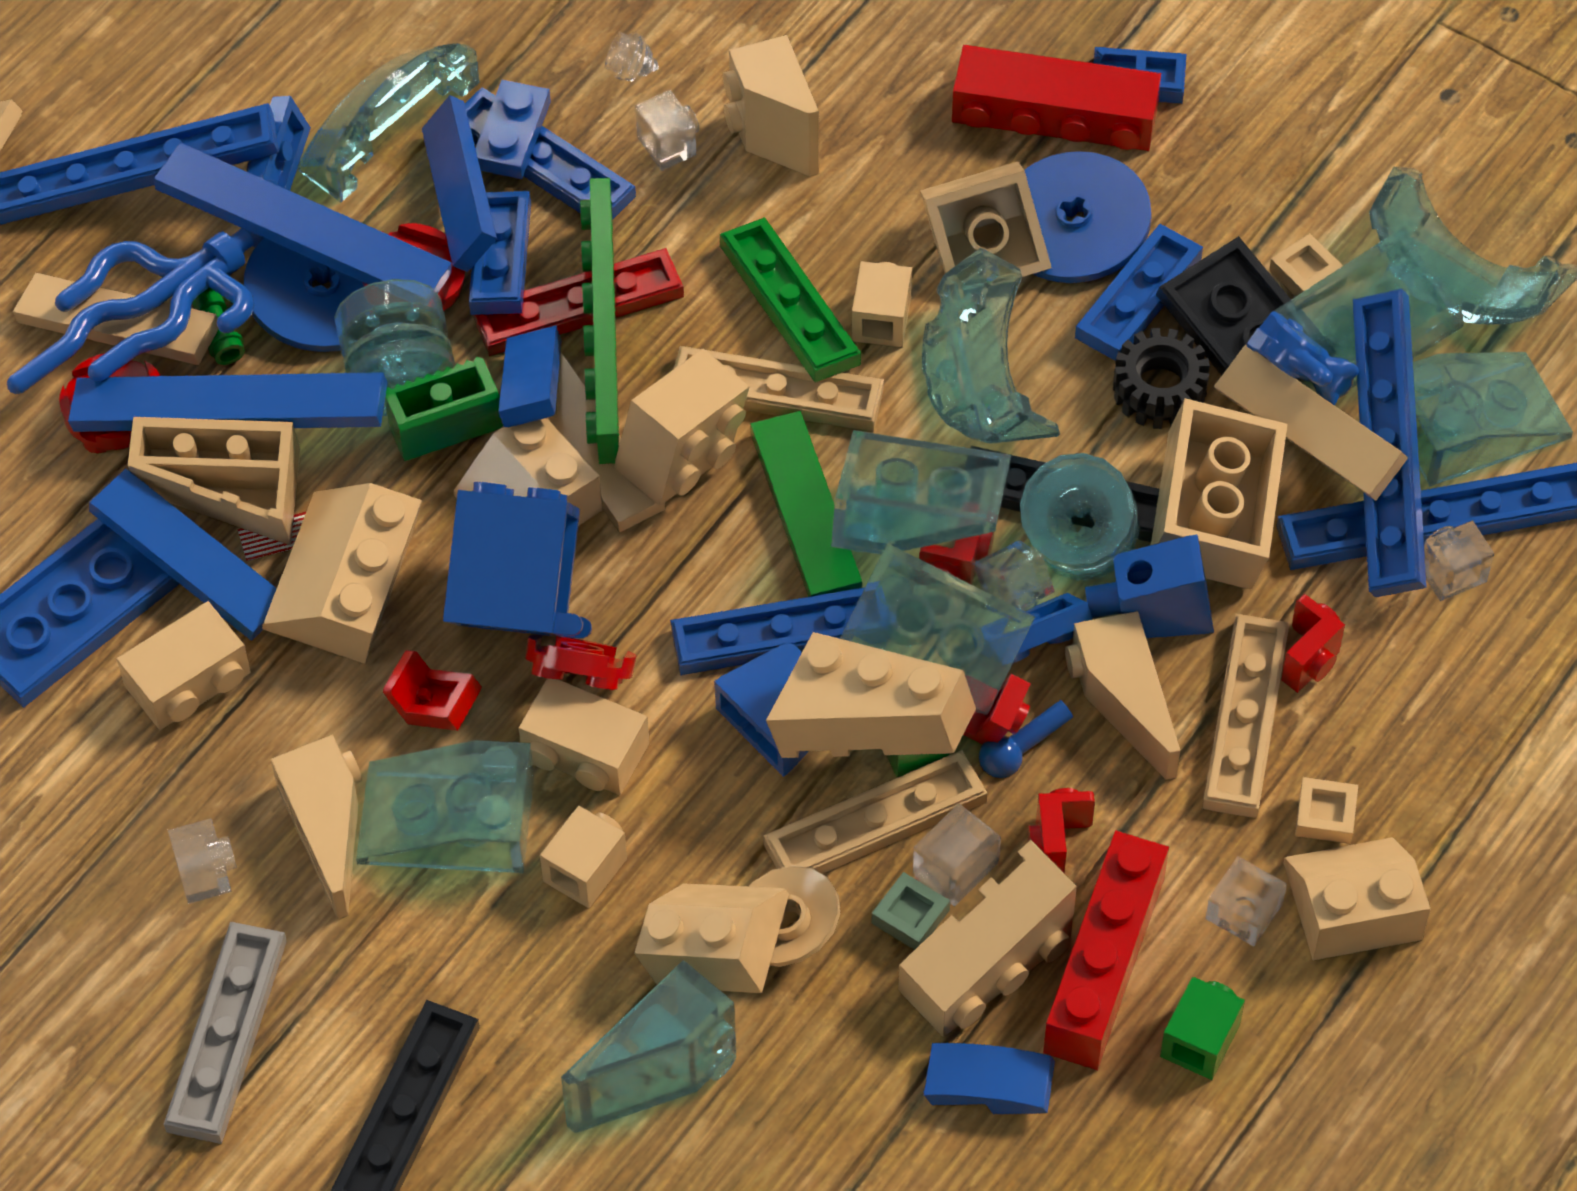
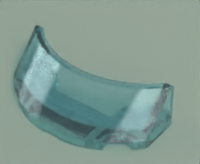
M459 43L422 48L402 54L373 71L354 87L327 117L298 164V171L341 203L357 189L358 179L351 174V171L358 159L367 163L373 157L371 142L432 89L441 96L452 90L457 95L463 97L480 83L476 51L468 45Z
M1394 166L1369 210L1372 229L1377 230L1381 246L1387 257L1384 261L1394 277L1418 301L1427 303L1435 308L1438 313L1455 320L1486 325L1525 321L1543 315L1577 280V266L1575 264H1562L1550 256L1543 255L1536 263L1537 265L1524 268L1517 265H1509L1506 268L1475 254L1453 236L1443 224L1427 195L1422 179L1423 174L1414 168Z
M979 248L945 273L936 290L940 296L941 306L935 319L925 324L922 344V371L926 378L928 397L940 418L948 426L979 442L991 444L1058 437L1060 435L1058 424L1032 411L1029 398L1017 392L1010 373L1007 348L1008 327L1014 299L1023 278L1021 270L983 248Z

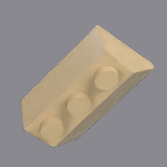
M372 483L314 492L262 629L365 664L414 533L422 500Z

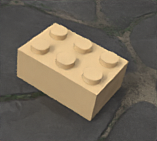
M1184 398L1168 432L1151 545L1198 534L1205 578L1252 590L1270 555L1288 424Z

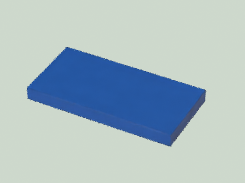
M96 519L0 594V686L24 708L177 587L179 583L102 521Z

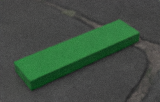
M765 217L720 234V248L815 383L861 365L860 350Z
M801 411L750 423V433L808 597L862 588L859 570Z

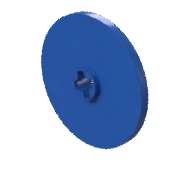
M1066 152L1041 159L1024 170L1052 267L1034 273V275L1050 281L1063 283H1080L1096 280L1110 275L1125 266L1146 241L1152 220L1150 198L1141 179L1133 170L1120 161L1093 152ZM1077 212H1083L1084 218L1076 216L1072 222L1066 221V216L1074 217Z
M264 238L258 243L247 261L244 273V286L253 295L254 309L252 316L268 334L292 347L317 352L351 348L372 338L386 325L392 314L385 312L379 307H374L366 301L362 281ZM316 280L320 284H325L329 281L331 286L329 289L322 285L313 288L312 281Z

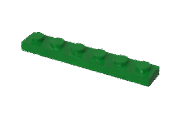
M590 178V199L580 200L581 230H591V241H581L582 271L592 272V283H582L584 314H593L594 325L583 326L585 357L594 356L595 368H585L586 400H596V412H586L587 444H597L599 464H615L619 449L611 183L610 178Z

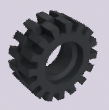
M1152 328L1150 338L1148 339L1143 331L1134 334L1133 343L1128 339L1122 345L1121 353L1118 352L1115 361L1113 391H1115V402L1117 405L1123 404L1122 413L1129 418L1136 412L1135 423L1144 426L1148 418L1154 420L1153 429H1162L1163 420H1169L1170 426L1172 425L1184 398L1204 403L1209 380V359H1204L1205 350L1201 345L1193 349L1194 338L1186 334L1183 340L1179 341L1177 340L1178 330L1169 329L1168 337H1163L1160 335V328ZM1152 369H1165L1178 375L1181 382L1170 388H1157L1144 382L1141 375Z

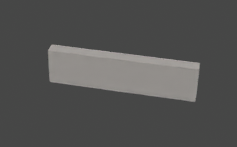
M230 922L164 1121L166 1133L222 1144L286 946L285 932Z

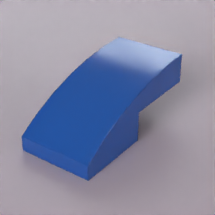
M932 1043L924 1096L931 1105L986 1104L993 1114L1048 1113L1055 1060L1049 1055L1008 1047L965 1043Z

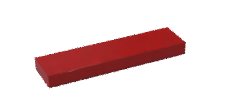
M667 248L614 263L615 318L684 297L683 284ZM584 272L525 290L522 313L473 315L489 357L505 352L506 340L509 337L555 325L559 335L581 329L584 325H594L593 314H584L582 292V283H592V272Z

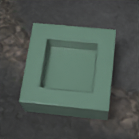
M903 872L872 912L871 924L915 950L935 931L950 911V900Z

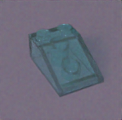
M1405 227L1274 310L1282 314L1287 320L1290 318L1298 322L1303 327V332L1325 348L1331 357L1344 358L1355 365L1353 299L1403 289L1409 295L1413 358L1464 326L1463 310ZM1357 375L1354 377L1352 387L1357 386Z
M1526 352L1440 353L1413 362L1419 469L1429 487L1572 438V429Z
M853 430L835 496L831 547L888 555L995 532L1011 463V455Z
M887 543L840 639L963 670L976 707L975 711L987 715L1035 616Z
M473 740L370 761L357 848V864L524 873L534 782L530 743Z
M683 960L561 1076L567 1127L574 1133H578L697 1092L710 1078L713 1081L722 1078L736 1060L734 1002Z

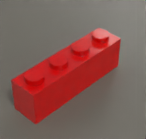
M963 44L953 88L952 122L966 124L975 128L987 127L1015 131L1023 135L1035 134L1062 138L1071 142L1110 145L1125 150L1150 151L1162 73Z
M1115 830L1046 1022L1043 1054L1098 1071L1165 879L1169 846Z

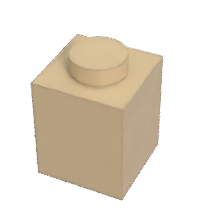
M861 261L852 307L853 342L903 348L911 302L912 267L898 266L890 262L872 263Z
M578 805L540 854L543 882L585 907L590 908L627 860L625 832L610 816L604 813H596L594 815Z

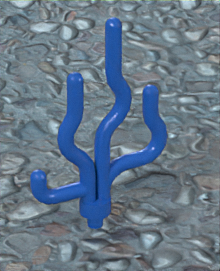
M243 228L232 236L223 231L218 232L207 240L198 252L179 259L167 258L151 247L136 241L114 243L102 249L91 259L85 273L56 296L55 306L58 310L62 312L71 311L88 299L102 286L108 272L114 266L123 262H136L151 273L162 278L135 297L101 301L83 309L72 319L62 338L8 378L7 389L13 394L19 395L24 393L80 350L89 332L95 326L111 320H126L143 316L172 297L170 314L161 325L132 334L91 363L88 367V376L91 380L101 382L107 379L136 356L163 348L175 341L187 328L191 317L192 302L209 287L233 303L229 309L218 317V329L223 333L235 331L251 316L254 309V299L252 293L244 285L230 277V275L245 265L243 253L254 245L253 238Z

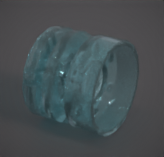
M402 279L375 282L351 293L340 303L334 315L340 350L344 358L345 373L384 372L388 382L387 387L394 389L396 384L404 386L406 380L414 382L416 377L424 379L427 373L434 375L436 370L444 372L446 367L454 369L456 365L452 354L451 342L447 338V325L441 298L431 286L415 280ZM384 403L383 416H387V411H386V405H385V403Z
M1085 453L1060 455L1041 465L1026 483L1020 502L1022 527L1040 561L1056 574L1078 581L1102 578L1115 571L1113 558L1117 554L1134 550L1140 532L1138 507L1122 473L1105 459ZM1087 511L1090 512L1094 526L1092 528L1083 526L1078 533L1075 532L1076 529L1072 523V517L1075 515L1076 517L1083 518Z

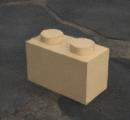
M209 601L116 658L125 688L159 730L173 722L187 719L197 710L199 705L218 693H225L234 689L245 676L251 673L245 645Z
M547 678L519 726L521 752L533 765L543 770L557 769L574 776L582 785L591 790L602 791L605 789L620 796L649 745L648 716L563 681Z

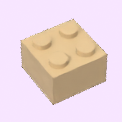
M701 349L631 400L614 468L659 506L677 493L680 496L685 495L695 486L702 474L712 467L715 469L721 468L735 452L736 445L733 442L737 428L743 422L746 411L743 408L750 386L706 350Z

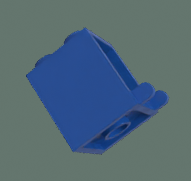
M474 482L473 491L458 490L443 621L463 627L576 639L587 638L592 632L591 622L584 617L568 613L580 509L567 502L568 495L561 494V491L528 487L527 497L513 496L514 489L506 488L507 485L488 482Z

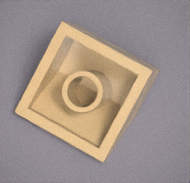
M785 35L729 50L730 71L723 73V82L730 103L724 104L725 118L732 134L739 132L747 152L807 176L819 174V111L788 36Z
M1018 161L920 190L933 238L953 297L1052 268L1026 174Z
M547 418L509 428L502 427L493 433L454 489L456 498L458 490L473 491L474 482L507 485L506 488L514 489L513 496L527 497L528 487L561 491V494L568 495L567 502L580 509L578 526L602 511L599 474Z
M1393 837L1284 857L1283 863L1313 961L1423 939L1430 913L1429 902L1415 859Z
M683 883L649 903L634 954L658 987L762 993L789 893L786 888Z

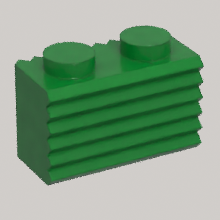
M476 356L474 362L466 360L464 365L456 363L454 369L446 367L444 372L436 370L434 375L427 373L424 379L416 377L414 382L406 380L404 386L396 384L394 389L387 387L385 405L389 429L404 461L503 427L498 412L500 396L484 359Z

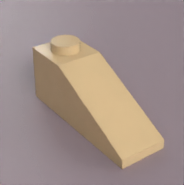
M1138 611L1074 623L1072 645L1065 647V657L1070 677L1080 678L1085 698L1165 780L1177 778L1180 747Z
M332 734L271 759V764L281 797L337 919L348 916L359 807L355 784L362 781V776L352 752L349 750L341 753Z

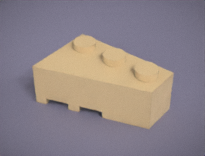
M133 417L128 457V468L131 473L169 503L291 545L301 450L293 422Z
M813 632L766 722L781 758H798L799 751L827 750L831 751L833 757L850 756L851 750L882 749L884 755L948 754L955 752L976 707L963 670Z
M1032 840L1018 851L1019 855L1023 858V862L1005 880L998 884L991 877L978 889L984 895V900L959 921L951 915L899 964L898 990L942 1037L946 1036L957 1026L964 1029L972 1025L983 1014L988 1002L1000 993L1006 996L1016 991L1025 982L1032 968L1043 960L1046 962L1054 961L1065 952L1071 943L1077 886Z

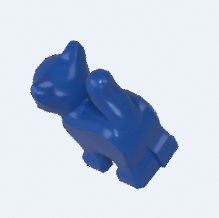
M1276 311L1269 314L1247 343L1248 348L1266 357L1286 374L1296 379L1312 382L1316 393L1333 405H1336L1338 398L1348 393L1353 386L1354 377L1359 373V369L1354 363L1344 358L1331 357L1325 348L1303 332V327L1298 322L1290 318L1287 320Z

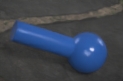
M1059 700L1019 729L1015 735L1013 734L1010 737L1005 735L998 743L984 742L979 751L981 768L992 777L1006 778L1012 776L1021 766L1022 754L1073 718L1071 711L1062 700Z

